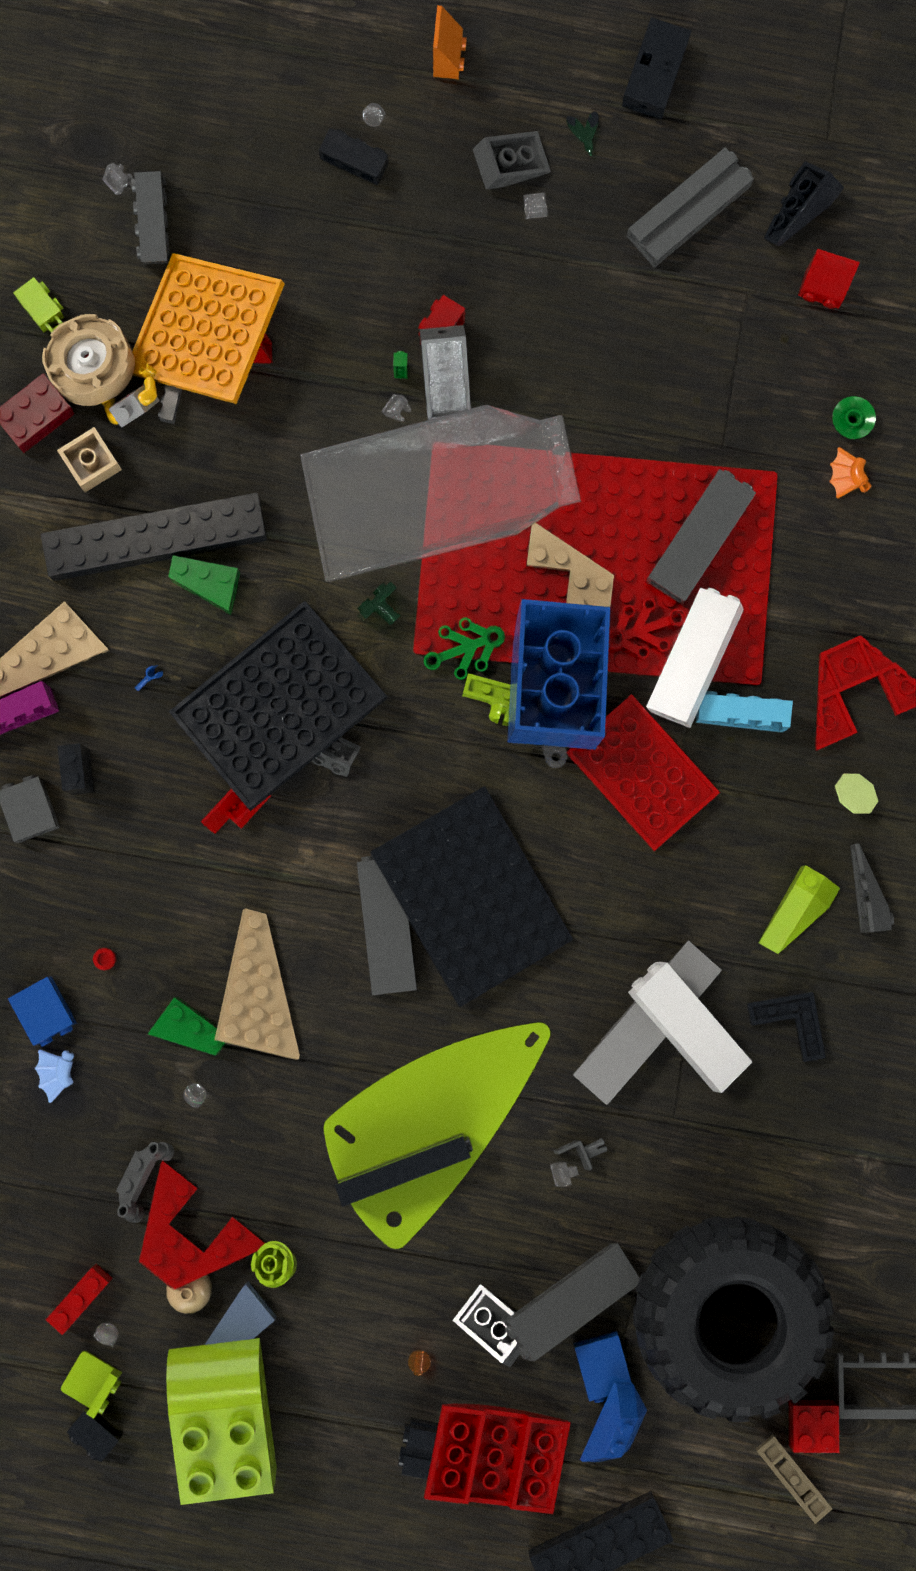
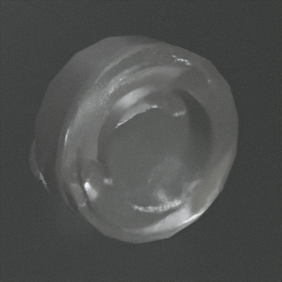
M377 103L368 104L362 113L364 122L373 127L378 126L386 115L383 108Z
M192 1083L186 1087L183 1097L190 1106L199 1108L205 1101L207 1093L204 1087Z

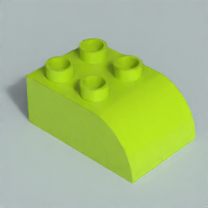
M260 1338L169 1349L166 1373L167 1404L181 1505L274 1493L277 1466Z

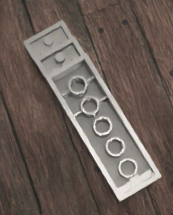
M687 941L668 963L697 998L702 995L722 971L690 941ZM634 1001L587 1056V1059L573 1073V1076L602 1102L608 1105L666 1036L637 1002Z

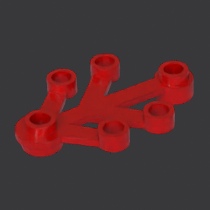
M646 598L634 627L624 631L629 619L635 615V608L632 605L624 606L622 616L616 628L609 629V648L612 650L624 648L635 653L638 659L645 660L650 655L649 648L638 646L628 640L637 637L657 647L659 652L666 653L671 647L670 642L667 639H660L649 632L670 625L674 627L682 626L687 618V614L683 609H673L668 617L645 624L650 612L656 607V602L653 598ZM650 601L653 603V607L649 609L645 606V603ZM630 608L632 615H626L625 609ZM679 615L681 617V621L675 622L673 620V616ZM617 636L619 642L613 643L611 637ZM665 642L668 646L667 649H661L660 643ZM639 650H646L647 655L641 656Z

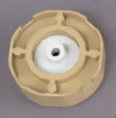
M84 314L61 323L50 334L52 339L47 349H43L42 362L50 382L60 395L69 402L83 406L98 405L118 396L129 384L135 368V357L122 330L112 320L98 318L95 314Z

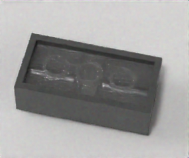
M464 325L420 329L428 422L471 418Z

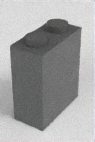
M35 775L23 778V782L16 785L14 782L3 785L1 787L2 790H0V804L13 841L16 843L60 828L43 778L36 777Z

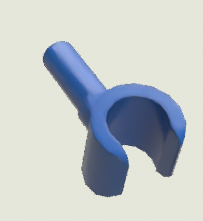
M158 665L150 666L146 669V676L135 686L137 691L150 680L162 677L163 671L154 673Z

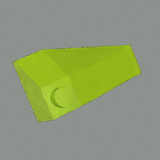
M806 865L801 866L758 943L779 954L830 908L840 888L827 877Z

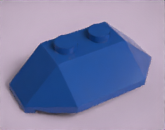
M614 1382L580 1458L582 1462H602L620 1458L630 1449L647 1412L632 1382Z

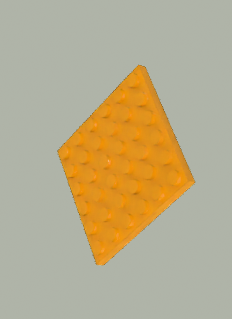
M172 253L132 351L135 357L133 376L144 378L139 373V369L141 367L146 369V364L148 363L157 372L153 378L155 382L237 404L285 283L281 279Z

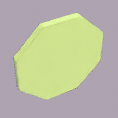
M843 774L835 785L839 802L854 814H870L878 803L874 785L860 774Z

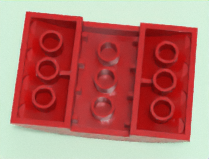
M442 1404L424 1499L462 1504L476 1502L502 1505L514 1510L553 1514L571 1422L543 1414L498 1406Z

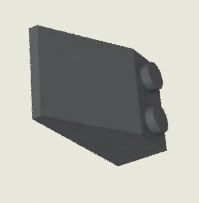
M538 131L484 137L473 148L486 190L506 187L551 172Z
M480 1284L453 1321L502 1364L511 1367L520 1355L517 1350L519 1346L515 1339L512 1340L506 1333L505 1328L507 1326L504 1323V1320L514 1314L515 1311Z

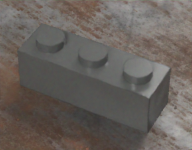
M165 385V395L161 399L162 408L159 409L158 417L161 422L175 424L182 389Z

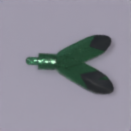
M594 111L589 115L585 128L576 118L568 116L566 119L567 126L584 143L585 151L592 155V150L594 149L592 139L599 122L598 113Z

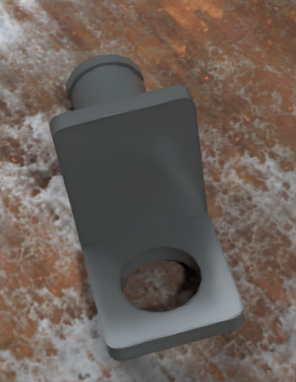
M600 1138L586 1146L582 1144L581 1140H575L553 1151L555 1154H561L575 1147L584 1169L591 1170L593 1168L590 1158L607 1152V1147L602 1146L605 1142Z

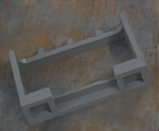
M837 1353V1358H834L835 1402L839 1406V1419H916V1405H902V1407H859L857 1404H844L843 1368H916V1361H909L908 1353L902 1354V1361H886V1353H880V1361H864L863 1353H857V1361H843V1353Z

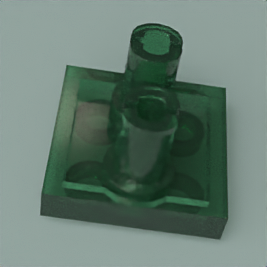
M391 581L387 584L384 582L372 592L375 597L372 600L367 598L357 608L360 612L356 616L361 621H364L372 613L376 612L389 625L393 624L401 615L387 602V597L397 587Z

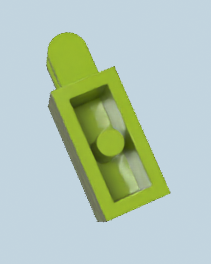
M33 277L13 292L43 333L47 330L52 333L56 327L63 323L61 321L64 318L61 313L63 307L56 298L52 300L48 296L50 291L43 281L38 283Z

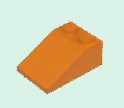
M437 5L433 44V77L459 79V71H464L465 58H461V51H466L467 37H463V28L439 5Z

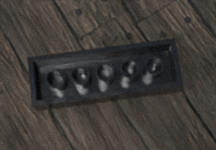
M649 1491L529 1549L528 1552L535 1571H612L674 1540L652 1491Z

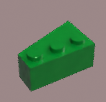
M178 997L173 998L148 1033V1035L212 1055H218L226 1044L215 1040L216 1024Z

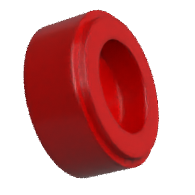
M101 948L95 952L93 963L100 970H109L116 963V954L109 948Z

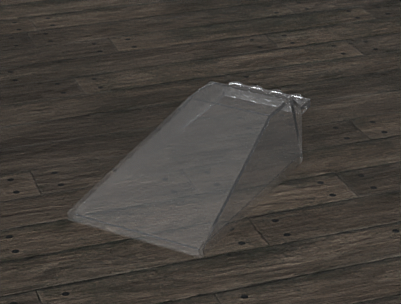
M487 404L300 454L326 582L514 536L559 507L581 502L562 415L538 420Z

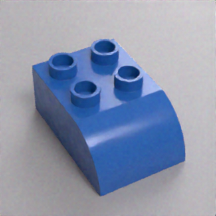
M521 600L517 614L512 651L507 742L595 750L605 737L610 607Z

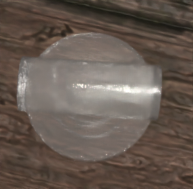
M102 1323L97 1327L93 1337L100 1343L113 1347L118 1338V1330L110 1323Z

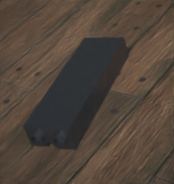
M459 1133L336 1181L334 1186L343 1207L471 1158L470 1152L473 1151L469 1136L464 1137L463 1133Z

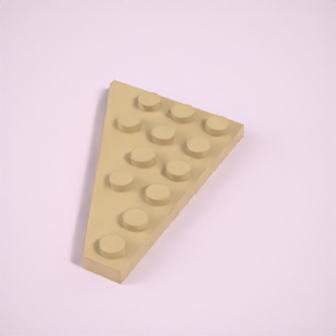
M243 909L215 1040L298 1060L300 1054L267 915Z

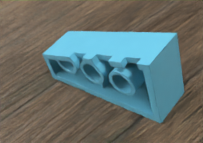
M707 691L696 714V723L784 732L790 728L793 701L762 699L757 696L739 697L738 694H726V696L717 695V692Z

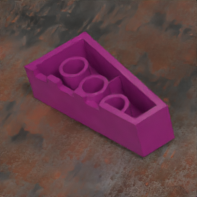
M40 681L0 699V735L59 712L60 710L51 687Z

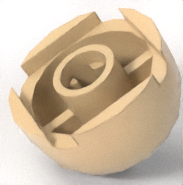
M206 1275L176 1290L171 1289L167 1285V1299L170 1305L176 1311L184 1314L195 1313L203 1309L209 1302L212 1293V1283L209 1276Z

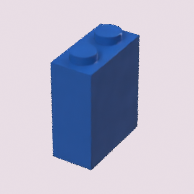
M52 976L46 977L8 998L33 1046L40 1044L43 1047L51 1043L53 1036L58 1033L63 1036L73 1030L72 1026L77 1023Z
M617 1331L573 1343L589 1402L594 1400V1403H599L607 1400L614 1382H631Z

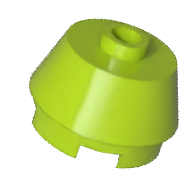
M278 1241L265 1243L254 1253L251 1261L252 1272H255L259 1282L270 1288H276L285 1284L294 1275L297 1267L296 1257L285 1244Z

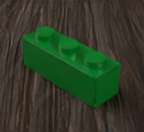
M404 351L394 352V378L408 379V354Z

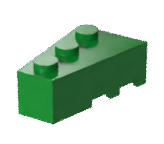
M173 555L168 576L170 580L232 615L240 577L238 568Z

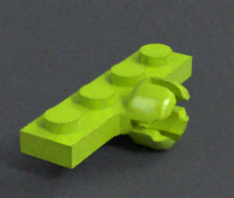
M468 673L462 696L490 704V720L498 724L500 715L504 714L502 725L508 726L510 684Z

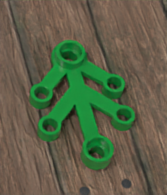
M464 617L459 621L460 629L463 631L471 630L482 636L473 640L451 630L449 626L443 625L439 628V636L443 639L449 638L461 645L441 653H427L424 657V665L430 670H435L442 661L465 653L460 665L454 671L455 677L462 680L467 677V669L476 649L485 645L481 658L475 662L476 670L483 672L488 667V660L493 648L501 646L505 640L504 631L500 627L490 626L486 629L473 623L468 617ZM463 620L470 622L468 628L462 627L461 622ZM443 628H447L449 630V634L447 636H443L441 634V630ZM493 632L498 634V639L495 641L490 639V634ZM429 657H436L437 662L430 664L428 661ZM484 661L486 666L483 669H479L477 663ZM463 669L465 671V675L463 677H459L457 675V670Z

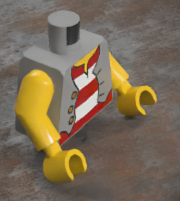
M148 363L146 364V369L142 367L139 369V373L146 378L144 385L115 404L114 398L102 403L107 417L112 424H119L123 427L160 401L157 397L156 384L153 379L157 372Z

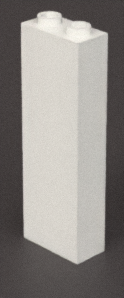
M700 588L646 706L651 713L686 727H691L744 610L740 599L732 595L722 596L719 591L712 588L707 590Z
M667 962L653 963L647 969L648 973L643 978H638L632 984L633 988L628 993L713 1091L722 1093L752 1061Z

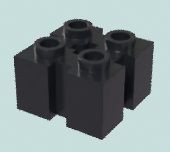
M411 1417L410 1424H405L403 1443L406 1446H401L398 1466L402 1467L401 1475L428 1479L438 1428L437 1422Z

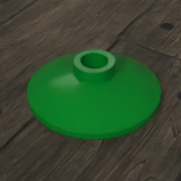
M851 396L842 399L833 410L832 421L836 431L843 437L860 439L872 431L876 422V414L873 406L867 400ZM849 417H854L856 423H851Z

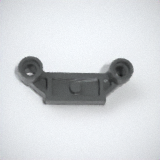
M151 1142L142 1151H135L116 1190L119 1193L120 1206L117 1210L119 1217L133 1223H138L142 1220L144 1209L141 1205H137L136 1202L156 1161H169L173 1157L174 1148L171 1144Z

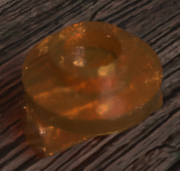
M416 1350L410 1354L408 1365L414 1372V1375L422 1376L430 1367L431 1359L427 1352Z

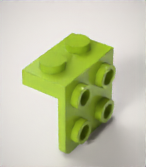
M83 1351L62 1384L61 1391L87 1406L89 1410L86 1414L95 1418L98 1413L103 1414L107 1408L109 1401L106 1399L110 1392L115 1394L121 1384V1381L118 1379L122 1372L88 1351Z

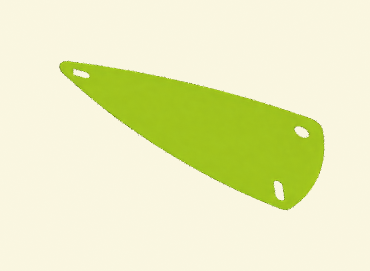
M532 1023L500 1029L474 1036L431 1052L395 1070L369 1086L325 1121L324 1135L326 1146L338 1180L456 1134L463 1133L464 1137L469 1136L473 1151L470 1152L471 1158L351 1203L368 1228L388 1247L399 1249L411 1240L449 1197L486 1148L520 1095L550 1038V1029L546 1024ZM532 1032L536 1033L539 1036L538 1040L532 1047H527L525 1045L526 1039ZM341 1125L355 1136V1142L349 1144L335 1133V1126ZM395 1211L401 1215L402 1222L399 1226L391 1227L387 1224L386 1217L390 1212Z

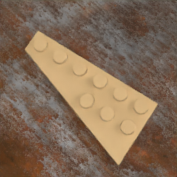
M64 601L0 658V698L110 650Z

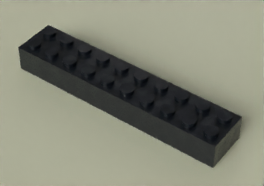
M258 493L41 533L47 572L53 581L172 559L173 555L184 557L268 541Z

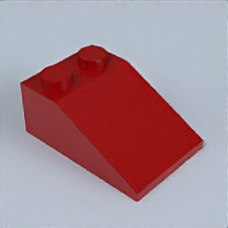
M817 249L805 271L798 296L808 302L816 301L822 303L830 309H839L860 262Z

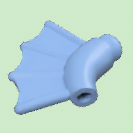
M38 1050L39 1062L35 1067L40 1078L38 1087L45 1091L49 1103L64 1088L74 1083L70 1074L74 1054L69 1053L67 1050L62 1052V1056Z

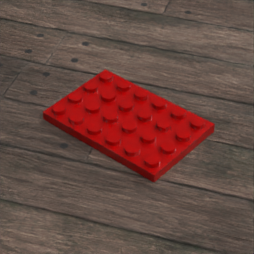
M632 694L606 716L605 737L595 750L570 748L566 752L571 760L653 851L660 847L720 793Z

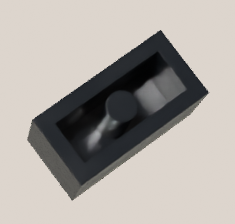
M87 1407L66 1433L69 1434V1439L74 1444L81 1445L87 1450L86 1453L91 1459L102 1462L123 1435L99 1414L95 1418L87 1415L86 1413L89 1410Z

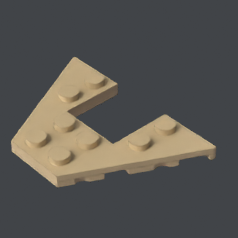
M532 522L527 566L570 571L566 603L610 607L614 575L537 523Z

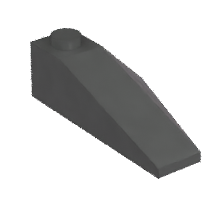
M860 844L850 845L860 933L892 930L891 925H894L893 913L889 911V906Z

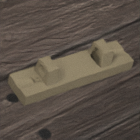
M773 1435L755 1449L815 1524L832 1510L831 1506ZM781 1459H784L785 1461L779 1467H777L776 1464Z

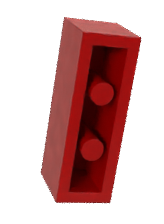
M96 1263L48 1316L46 1321L63 1335L113 1278Z

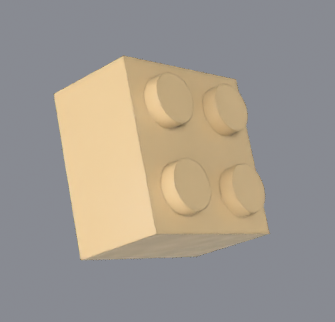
M95 427L57 450L84 492L89 491L122 470Z

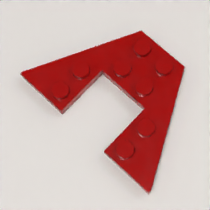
M861 635L819 654L816 751L857 733L840 692L876 676L895 716L916 707V679L909 676L895 662L893 663L885 657L879 649L870 645Z
M162 1161L155 1185L139 1263L171 1289H179L186 1284L257 1252L265 1244L232 1217L205 1252L197 1248L169 1225L197 1188Z

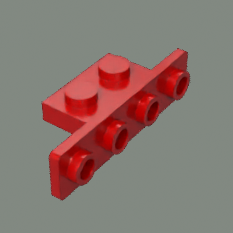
M231 788L201 823L214 834L229 818L242 828L271 795L250 811Z

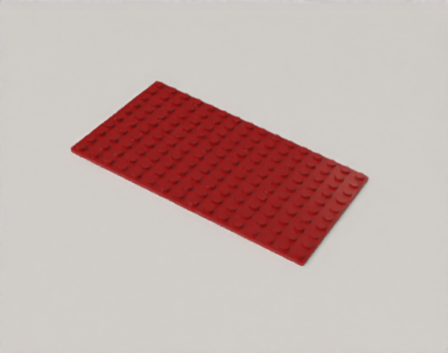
M436 440L432 446L413 651L415 654L426 655L429 652L441 653L461 645L449 638L443 639L439 636V628L443 625H447L451 630L473 640L482 637L471 630L463 631L460 629L459 621L464 617H468L473 623L486 629L490 626H498L504 631L505 640L503 644L493 648L488 661L512 663L514 633L521 600L566 603L570 571L527 566L532 522H535L614 575L609 629L616 628L622 616V609L626 605H632L635 608V615L629 619L624 631L632 629L643 609L642 604L646 598H653L656 602V607L650 612L645 624L668 617L670 612L676 608L683 609L688 616L700 588L706 590L712 588L719 591L722 596L732 595L740 599L744 610L712 682L757 686L762 680L777 473L764 470ZM719 469L722 471L727 470L739 482H746L751 485L756 494L684 604L681 605L646 582V580ZM647 601L645 606L650 609L653 607V603ZM630 608L625 609V614L632 615V610ZM674 615L673 620L675 622H680L681 617L679 615ZM463 620L461 625L463 628H468L470 622ZM670 625L649 632L660 639H667L670 642L671 647L666 653L659 652L657 647L637 637L628 639L638 646L649 648L650 655L645 660L638 659L635 653L624 648L619 650L609 648L608 672L660 677L683 625L680 627ZM443 628L441 630V634L443 636H447L449 634V630L447 628ZM495 632L491 633L490 639L493 641L497 640L498 634ZM612 636L611 641L613 643L619 642V638L617 636ZM665 642L660 643L661 649H667L668 646ZM485 645L476 649L473 660L481 658ZM639 650L641 656L647 655L646 650ZM465 653L455 656L453 658L463 659Z

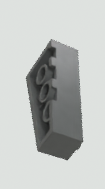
M161 171L134 172L135 179H131L132 192H136V201H133L134 215H138V223L135 224V235L139 237L140 246L136 247L137 258L141 259L144 265L169 263L168 232H165V228H168V216L166 210H164V206L167 204V195L165 188H162V185H166V177Z

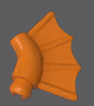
M838 447L837 457L830 463L833 470L830 483L835 487L836 498H840L856 488H860L862 493L867 492L871 488V484L868 482L869 479L864 472L866 460L860 457L856 458L841 447Z

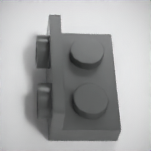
M340 737L313 759L312 762L330 769L337 775L347 777L361 746Z

